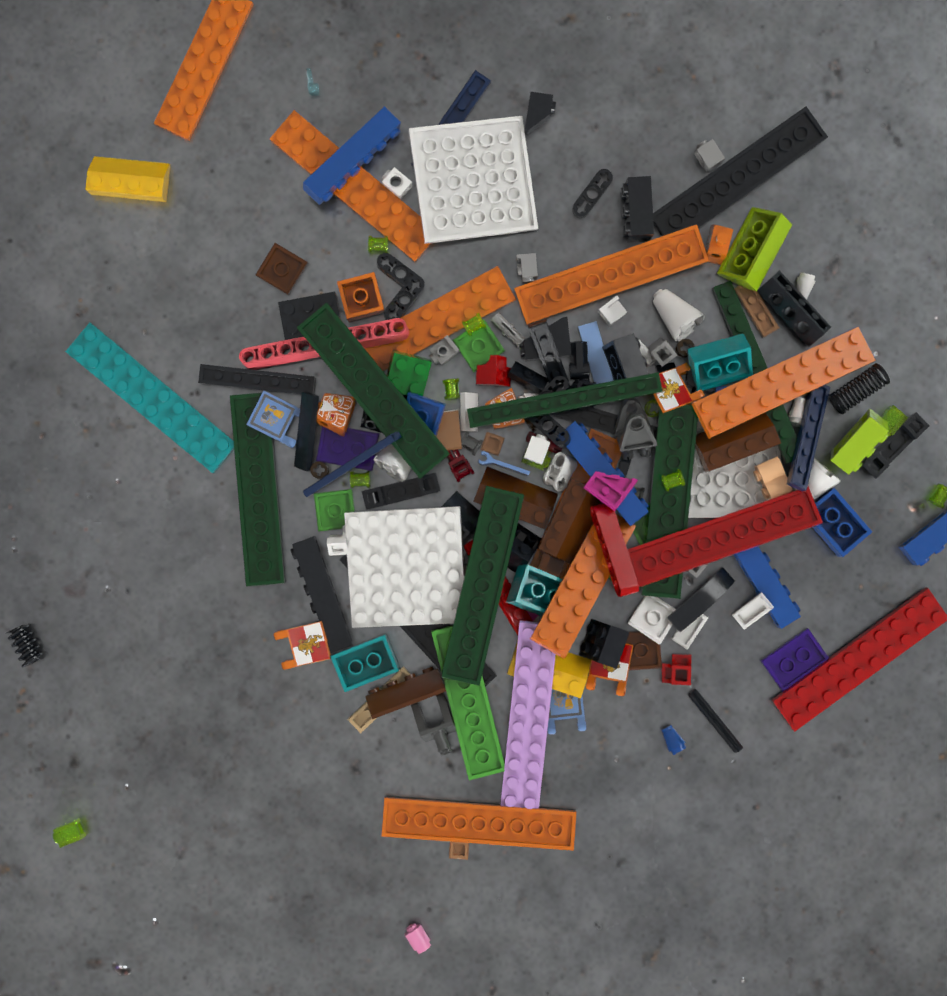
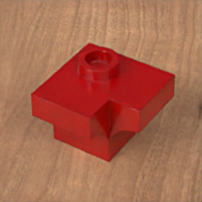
M490 355V359L486 364L477 365L476 384L511 387V379L507 377L511 370L510 367H506L507 357Z
M672 654V663H662V683L691 685L692 654Z

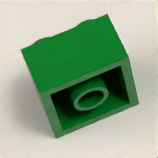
M393 350L386 375L401 394L408 395V392L423 396L432 361L427 358Z

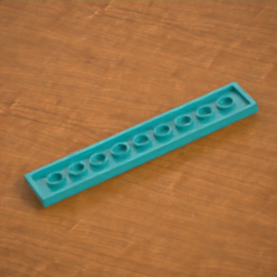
M89 322L65 351L210 472L214 473L234 449V441L92 323Z

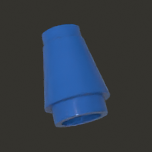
M672 725L661 730L669 752L671 751L675 755L686 749L684 744L686 742Z

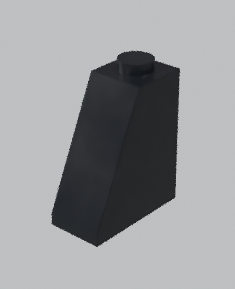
M563 317L549 325L560 358L571 357L568 317ZM532 336L525 339L523 346H520V355L525 358V362L540 360Z

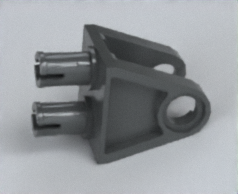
M636 398L625 399L621 404L614 428L621 458L628 460L627 454H629V460L634 457L633 450L640 449V455L643 457H647L646 451H648L649 457L653 454L652 447L657 446L650 422ZM630 404L636 406V409L632 412L626 410Z
M444 692L436 695L444 719L441 725L437 727H428L418 702L411 705L420 737L425 742L434 739L441 756L452 752L447 736L456 731L454 719Z

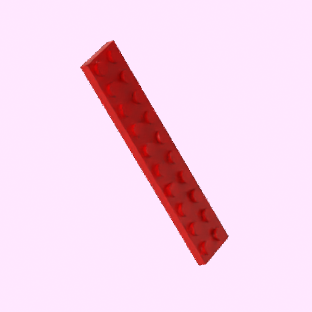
M808 486L806 491L796 490L627 550L640 588L820 525L823 521Z
M925 587L837 651L809 674L774 697L772 702L794 732L945 623L947 621V614L929 588Z

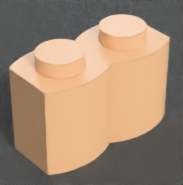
M778 456L754 466L755 471H753L757 482L760 481L763 488L761 492L765 499L770 500L793 492L792 487L787 485L788 477Z

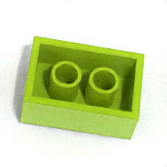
M869 408L831 451V461L848 475L852 471L856 472L862 466L861 461L865 457L869 458L876 450L874 447L879 442L883 443L889 436L888 422Z

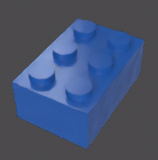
M835 488L830 489L815 500L823 523L812 528L838 557H844L872 533L871 529Z

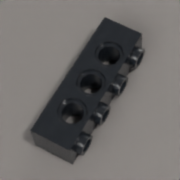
M780 270L758 289L761 297L773 307L775 313L783 318L787 326L793 329L800 340L808 347L831 328L827 321Z

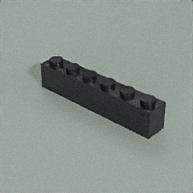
M316 536L292 544V556L294 560H298L299 567H297L300 578L304 577L306 583L303 585L307 596L310 595L312 603H310L313 614H317L319 621L323 623L330 653L353 646L354 642Z

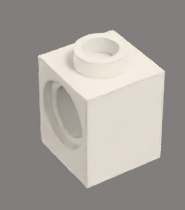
M395 167L391 171L388 170L382 177V184L400 200L413 186L412 181ZM399 179L401 184L394 187L391 185V181Z
M537 434L536 437L532 436L524 459L542 465L550 445L547 437Z

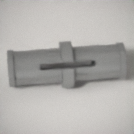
M500 312L491 319V322L502 331V335L507 336L517 348L526 339L514 328L515 325L513 323L510 324Z

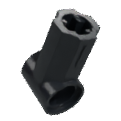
M587 341L570 342V380L581 379V377L589 379L590 367L587 358Z

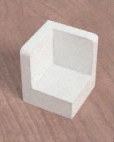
M615 296L598 310V313L609 327L627 313L618 301V296Z
M345 525L343 526L342 535H330L327 538L329 556L347 555Z

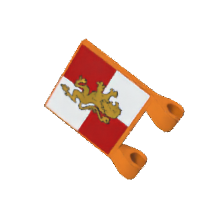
M688 363L659 373L662 392L653 395L663 413L696 402L705 396L702 390L692 394L688 391L681 375H684L686 371L691 369Z
M322 621L274 633L275 640L288 637L294 658L281 663L283 670L331 659Z
M625 644L617 669L591 660L586 689H595L597 677L618 681L616 695L624 696L633 645Z

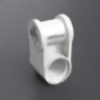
M562 452L556 453L543 476V482L546 485H552L556 491H563L577 468V460Z

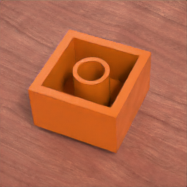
M375 272L337 281L348 322L385 312Z

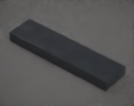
M544 319L528 325L548 382L550 383L557 376H564L569 382L547 320ZM563 383L557 384L558 388L563 389L565 387Z
M302 392L294 461V467L304 471H310L312 466L319 396L310 392Z

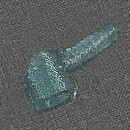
M307 68L309 94L319 95V83H313L311 68Z

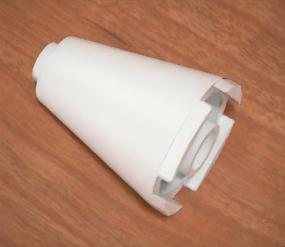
M660 289L653 296V304L676 342L688 337L694 331L695 325L699 326L705 318L702 312L668 289Z
M392 444L384 448L374 458L375 464L381 470L382 468L387 470L386 474L400 482L407 479L411 467Z
M815 457L808 482L814 501L841 481L825 465L819 463L820 461Z

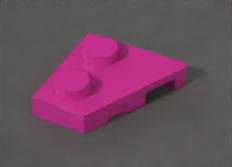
M595 471L584 486V489L616 511L638 480Z

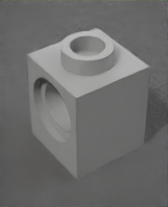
M713 139L709 142L704 140L696 146L698 149L694 155L706 173L725 160L724 155Z

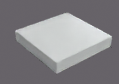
M644 596L629 619L628 624L657 644H661L673 625L667 617L676 609L658 597Z

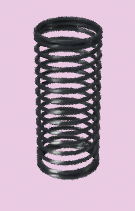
M875 363L871 368L869 367L868 370L862 372L861 375L854 377V380H850L843 387L837 389L836 392L829 394V400L837 412L843 415L846 413V410L849 411V408H853V405L860 404V401H864V398L867 399V396L870 397L871 394H874V391L878 392V389L885 387V384L888 385L890 383L889 375L880 364ZM871 375L876 379L879 386L874 382ZM868 378L872 381L876 389L870 384ZM864 380L869 384L872 391L867 387ZM861 383L865 386V388L867 389L868 393L864 390V388L862 387ZM857 385L861 388V390L863 391V393L865 394V396L860 392V390H859V388L857 387ZM854 388L858 391V393L860 394L861 398L857 395V393L855 392ZM850 390L854 393L858 401L854 398ZM847 393H848V394L850 395V397L853 399L854 403L850 400V398L848 397ZM843 395L847 398V400L849 401L850 405L847 403V401L845 400V398L843 397ZM840 398L843 400L847 408L843 405Z

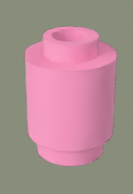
M413 923L405 929L407 931L404 934L406 939L418 954L426 951L431 946L430 938L421 924L416 925V923Z

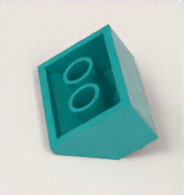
M743 333L687 349L689 365L697 391H704L736 382L753 375L751 346Z

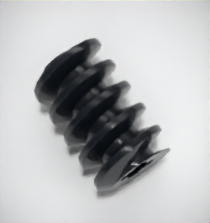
M29 624L21 625L5 633H12L8 640H15L11 646L19 647L15 654H22L18 658L19 661H25L21 665L22 668L39 661V657L43 654V652H36L40 647L39 645H33L37 639L29 638L33 631L26 632V629L30 626Z

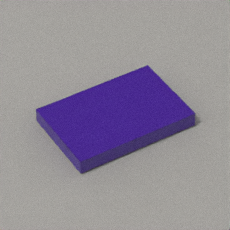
M322 426L316 461L342 466L378 443L379 433L347 428L343 437ZM376 454L355 468L373 471Z
M806 628L760 661L783 692L828 660L829 657L809 628Z

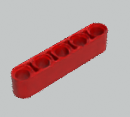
M604 503L591 506L590 514L617 596L622 597L639 592L638 581L615 511Z

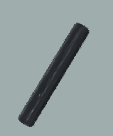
M692 690L688 694L691 700L733 752H740L743 749L740 742L698 690Z

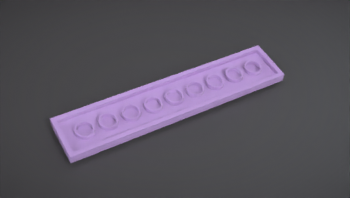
M520 620L500 806L539 809L556 654L530 639L538 622Z

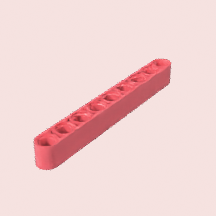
M401 318L348 328L357 340L360 335H366L364 339L358 340L364 348L403 341L409 336L406 322ZM398 327H404L401 332H395ZM379 331H385L383 335L376 336ZM305 337L248 347L239 353V359L242 364L251 370L320 357ZM309 345L307 350L302 351L304 346ZM291 349L288 354H283L285 350ZM267 353H272L269 358H265ZM253 356L251 361L246 362L248 357Z

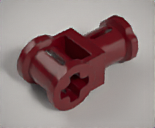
M458 449L452 450L455 458L450 450H448L450 453L447 456L448 464L458 483L467 475L475 474L468 460L465 459L464 455L460 454Z

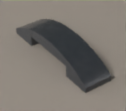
M915 412L878 446L874 453L863 463V466L877 479L890 466L889 464L930 425Z
M436 473L424 475L421 479L417 477L403 482L364 490L362 495L366 510L440 492Z
M723 567L708 579L709 581L683 605H680L667 617L679 632H682L700 617L735 582Z

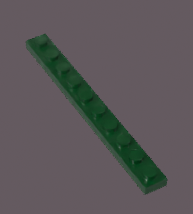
M731 280L713 287V293L731 336L743 333L751 346L753 375L767 369L768 367ZM781 405L766 412V414L775 426L781 441L778 448L785 464H788L793 459L797 436L784 405Z
M659 372L469 408L467 413L470 428H477L661 393L662 386Z

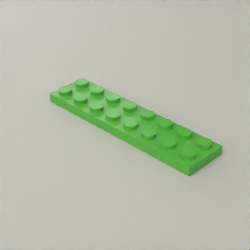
M453 625L431 631L441 672ZM483 676L481 677L480 686L443 678L468 779L473 780L504 772L505 763Z

